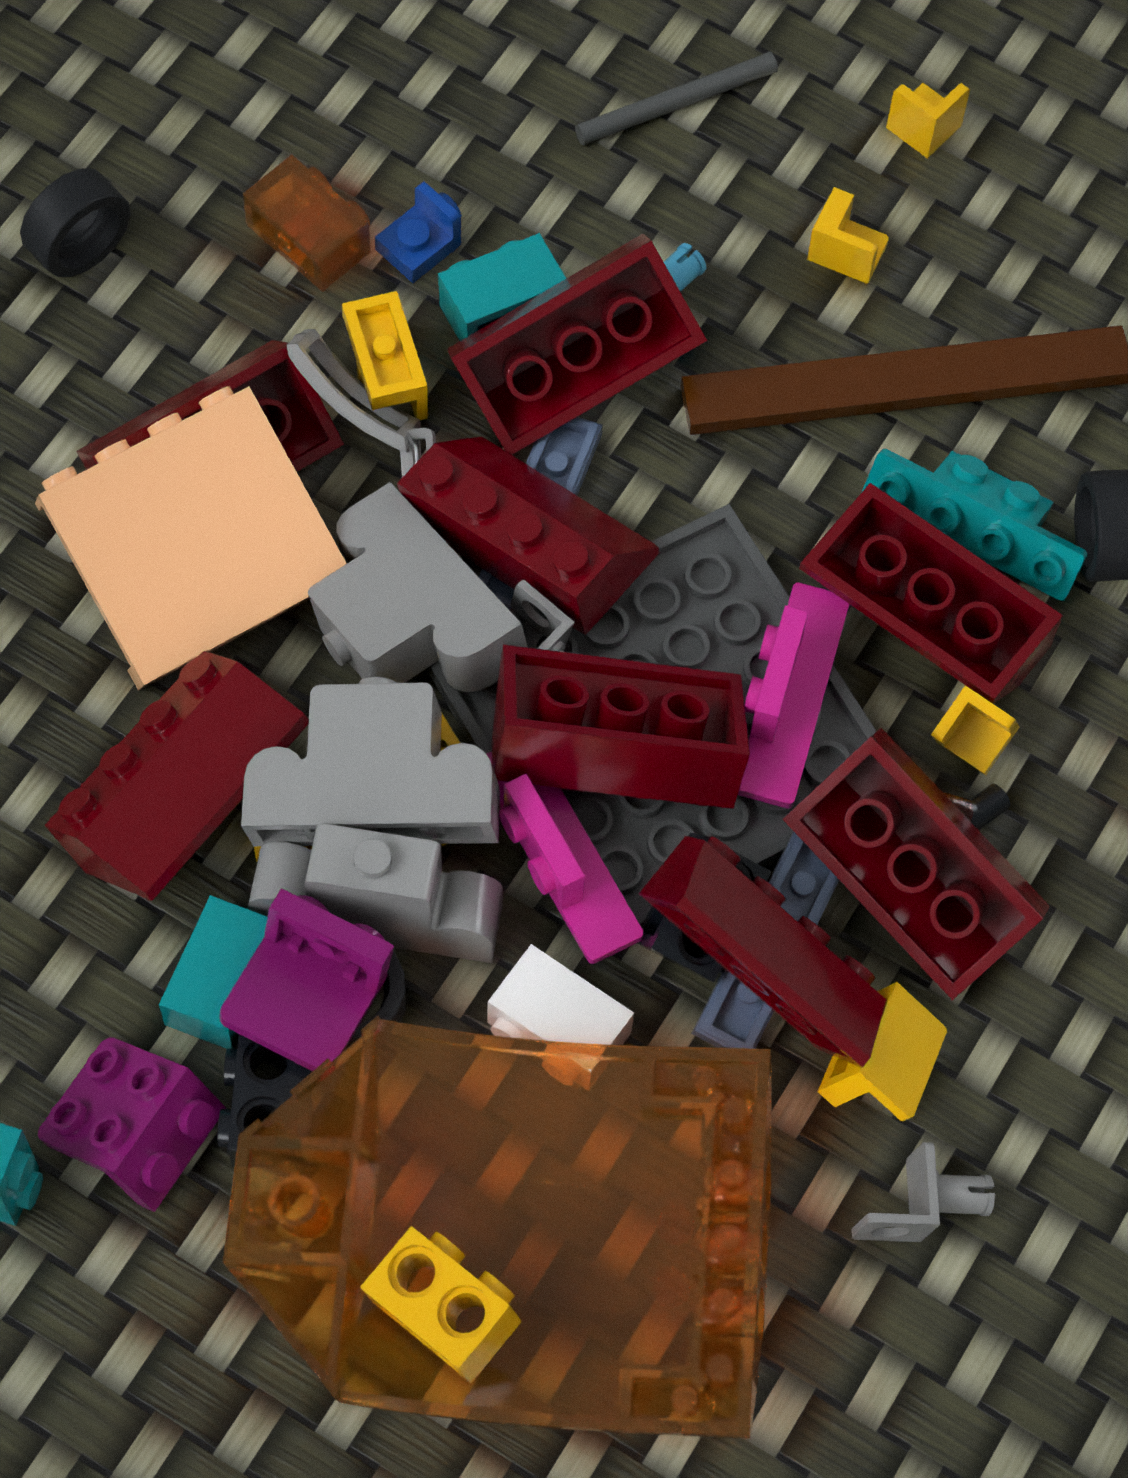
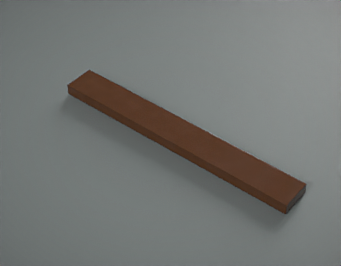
M1120 325L688 375L681 377L680 387L689 434L694 435L1128 384V345L1123 326Z

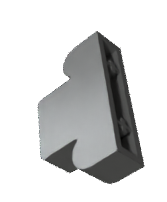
M391 482L387 483L341 514L336 525V533L347 564L314 584L308 590L320 630L324 634L322 636L323 642L333 659L340 666L349 663L362 679L383 677L391 679L395 683H405L439 661L447 683L456 690L464 692L480 691L498 681L503 645L527 647L521 622Z
M368 677L360 680L359 684L316 685L312 688L310 692L307 756L304 759H300L299 755L289 748L279 746L265 748L253 756L247 764L244 775L241 827L253 847H261L269 842H288L301 846H312L316 826L320 823L432 840L440 844L499 843L500 790L490 759L477 746L458 743L440 751L442 712L430 684L395 683L388 678Z
M320 823L316 826L312 850L288 842H269L260 848L248 910L268 917L269 907L282 888L296 896L306 895L318 900L330 913L351 924L360 923L372 927L383 936L385 941L393 944L394 948L487 963L493 962L503 907V887L496 879L484 874L471 871L443 872L441 844L436 841Z

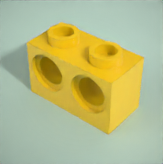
M411 1226L360 1288L377 1307L469 1383H472L522 1322L509 1305L515 1295L487 1271H484L478 1279L460 1265L466 1257L465 1254L439 1232L435 1231L427 1239ZM423 1267L435 1268L434 1280L428 1288L420 1292L407 1291L408 1280L416 1270ZM474 1306L485 1309L484 1319L477 1329L468 1333L456 1331L457 1318L465 1309Z

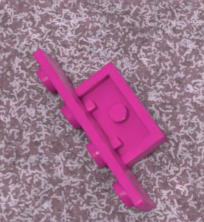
M795 583L792 587L788 605L784 607L779 627L767 625L758 658L769 662L764 679L752 677L745 701V712L754 714L748 741L750 756L738 792L739 796L787 809L794 806L849 608V603L832 591L803 583Z
M491 751V752H489V753H486V755L488 756V758L490 759L491 764H492V751ZM527 774L509 782L498 781L501 808L499 810V817L510 840L514 844L520 842L530 859L528 861V868L537 888L543 895L550 894L587 961L590 964L598 963L640 942L643 938V929L561 788L533 785Z

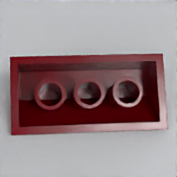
M641 234L447 348L504 450L512 455L706 342L707 339L652 240L646 235Z
M271 340L76 452L87 470L98 464L94 456L101 450L124 439L127 440L130 447L151 437L147 428L152 424L177 412L181 419L184 420L202 411L199 401L227 386H230L234 394L250 386L296 472L343 446L344 443L319 394L299 372L288 356L287 344L289 342Z
M482 436L434 443L397 482L399 492L454 551L514 590L521 580H525L573 620V628L584 635L594 627L660 553L659 547Z
M869 483L804 558L799 567L800 570L992 704L1018 688L1052 645L1063 616L872 483Z
M503 645L492 731V767L497 781L509 782L527 774L531 783L538 786L734 809L750 756L741 674Z
M203 651L198 657L189 661L182 668L179 678L165 694L142 712L139 722L123 740L104 753L100 759L99 766L82 785L63 798L58 811L45 824V827L85 873L153 901L243 799L244 775L247 764L253 756L265 748L275 746L288 748L308 726L309 719L302 711L238 661Z
M882 728L869 737L782 819L952 1001L1043 920L1050 907Z
M685 836L640 891L639 895L818 1050L863 1068L871 1058L886 1004V999L870 986L876 977L851 956L846 955L841 960L826 947L831 940L830 936L813 921L805 916H801L796 921L781 908L786 898L774 886L759 876H756L751 881L735 867L740 862V857L722 841L713 836L707 842L702 839Z

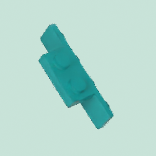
M882 449L877 454L862 489L863 491L869 483H872L986 563L1060 601L1065 600L1070 593L1087 557V552L1083 548L1041 528L1051 510L1053 501L1041 496L1033 486L1021 481H1011L990 470L980 459L970 455H960L951 451L933 473L888 449Z

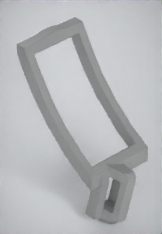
M305 329L300 334L294 335L293 339L287 344L288 356L296 368L329 405L365 433L400 450L402 477L421 458L420 440H426V452L436 443L434 431L428 428H421L420 419L394 406L372 410L364 384L350 373L316 329ZM305 349H310L329 375L353 398L384 420L400 428L396 431L388 427L346 398L314 363Z

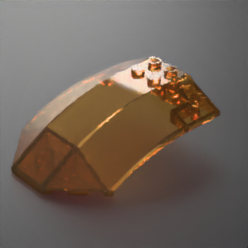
M378 1015L361 1029L362 1036L332 1062L326 1059L290 1090L292 1096L262 1122L257 1119L239 1134L223 1263L339 1403L432 1417L516 1426L751 1439L764 1334L771 1209L772 1053L770 1049L630 1046L532 1040L412 1025L383 1020ZM411 1226L427 1239L435 1231L439 1232L465 1254L466 1257L460 1265L478 1279L484 1271H487L515 1295L509 1305L522 1322L472 1383H469L377 1307L360 1288ZM423 1267L416 1270L408 1280L407 1291L420 1292L428 1288L434 1280L435 1268ZM478 1306L465 1309L457 1318L456 1331L468 1333L477 1329L484 1319L485 1309Z

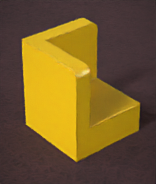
M924 83L915 91L901 84L893 91L886 128L923 156L929 158L962 126L970 89L963 83H960L943 98Z
M834 187L812 229L807 260L868 284L887 247L888 236L851 221L850 215L854 195Z
M965 685L931 736L939 745L986 776L1020 726L1015 718Z

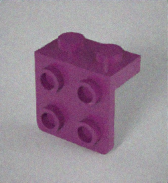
M281 888L269 907L264 938L220 1009V1022L232 1031L319 1075L329 1074L335 1068L385 982L394 945L385 941L383 936L372 927L360 923L351 924L330 913L318 900L306 895L296 896Z
M111 1037L103 1040L89 1056L86 1064L40 1126L38 1138L47 1147L105 1172L138 1205L155 1212L218 1122L220 1110L227 1108L188 1067Z

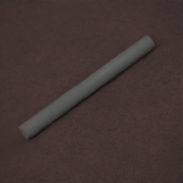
M767 52L575 125L577 138L581 145L584 146L771 75L778 71L777 61L771 52Z

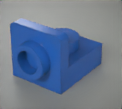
M422 182L414 189L415 205L374 237L375 250L412 283L461 245L460 209L449 195L443 192L438 194L426 182Z

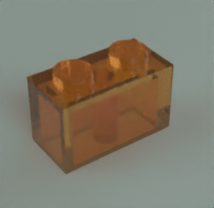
M290 155L243 193L247 226L322 292L371 253L370 221L365 211L352 200L346 202L331 189L328 180L318 169L314 167L307 168L293 155Z

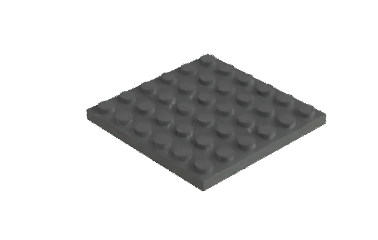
M728 504L651 541L659 547L660 553L586 635L572 628L564 652L741 674L745 705L752 677L764 679L769 663L768 661L758 659L767 625L779 627L784 607L788 605L790 597L736 513ZM530 603L532 608L540 616H542L544 619H547L539 608ZM513 608L509 609L522 624L527 647L537 649L547 637ZM439 661L428 667L426 670L469 743L483 750L485 754L491 752L498 681L480 691L464 692L454 689L447 683ZM833 665L795 803L792 808L787 809L739 795L737 796L734 809L655 799H639L630 796L588 791L580 792L563 788L561 790L640 926H642L652 905L641 897L639 893L685 836H689L690 832L707 837L713 836L733 851L762 867L778 861L793 833V830L782 819L877 731ZM745 712L749 741L754 714Z

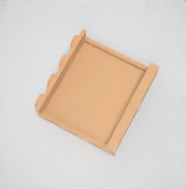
M230 386L217 390L199 401L202 411L184 420L181 419L178 412L171 414L148 427L147 431L151 437L130 447L126 439L118 441L94 456L98 462L97 465L79 474L71 466L42 482L45 491L38 495L35 505L39 511L44 509L126 657L130 665L127 671L138 691L184 667L203 651L210 653L309 600L308 590L311 586L347 564L250 386L235 394Z

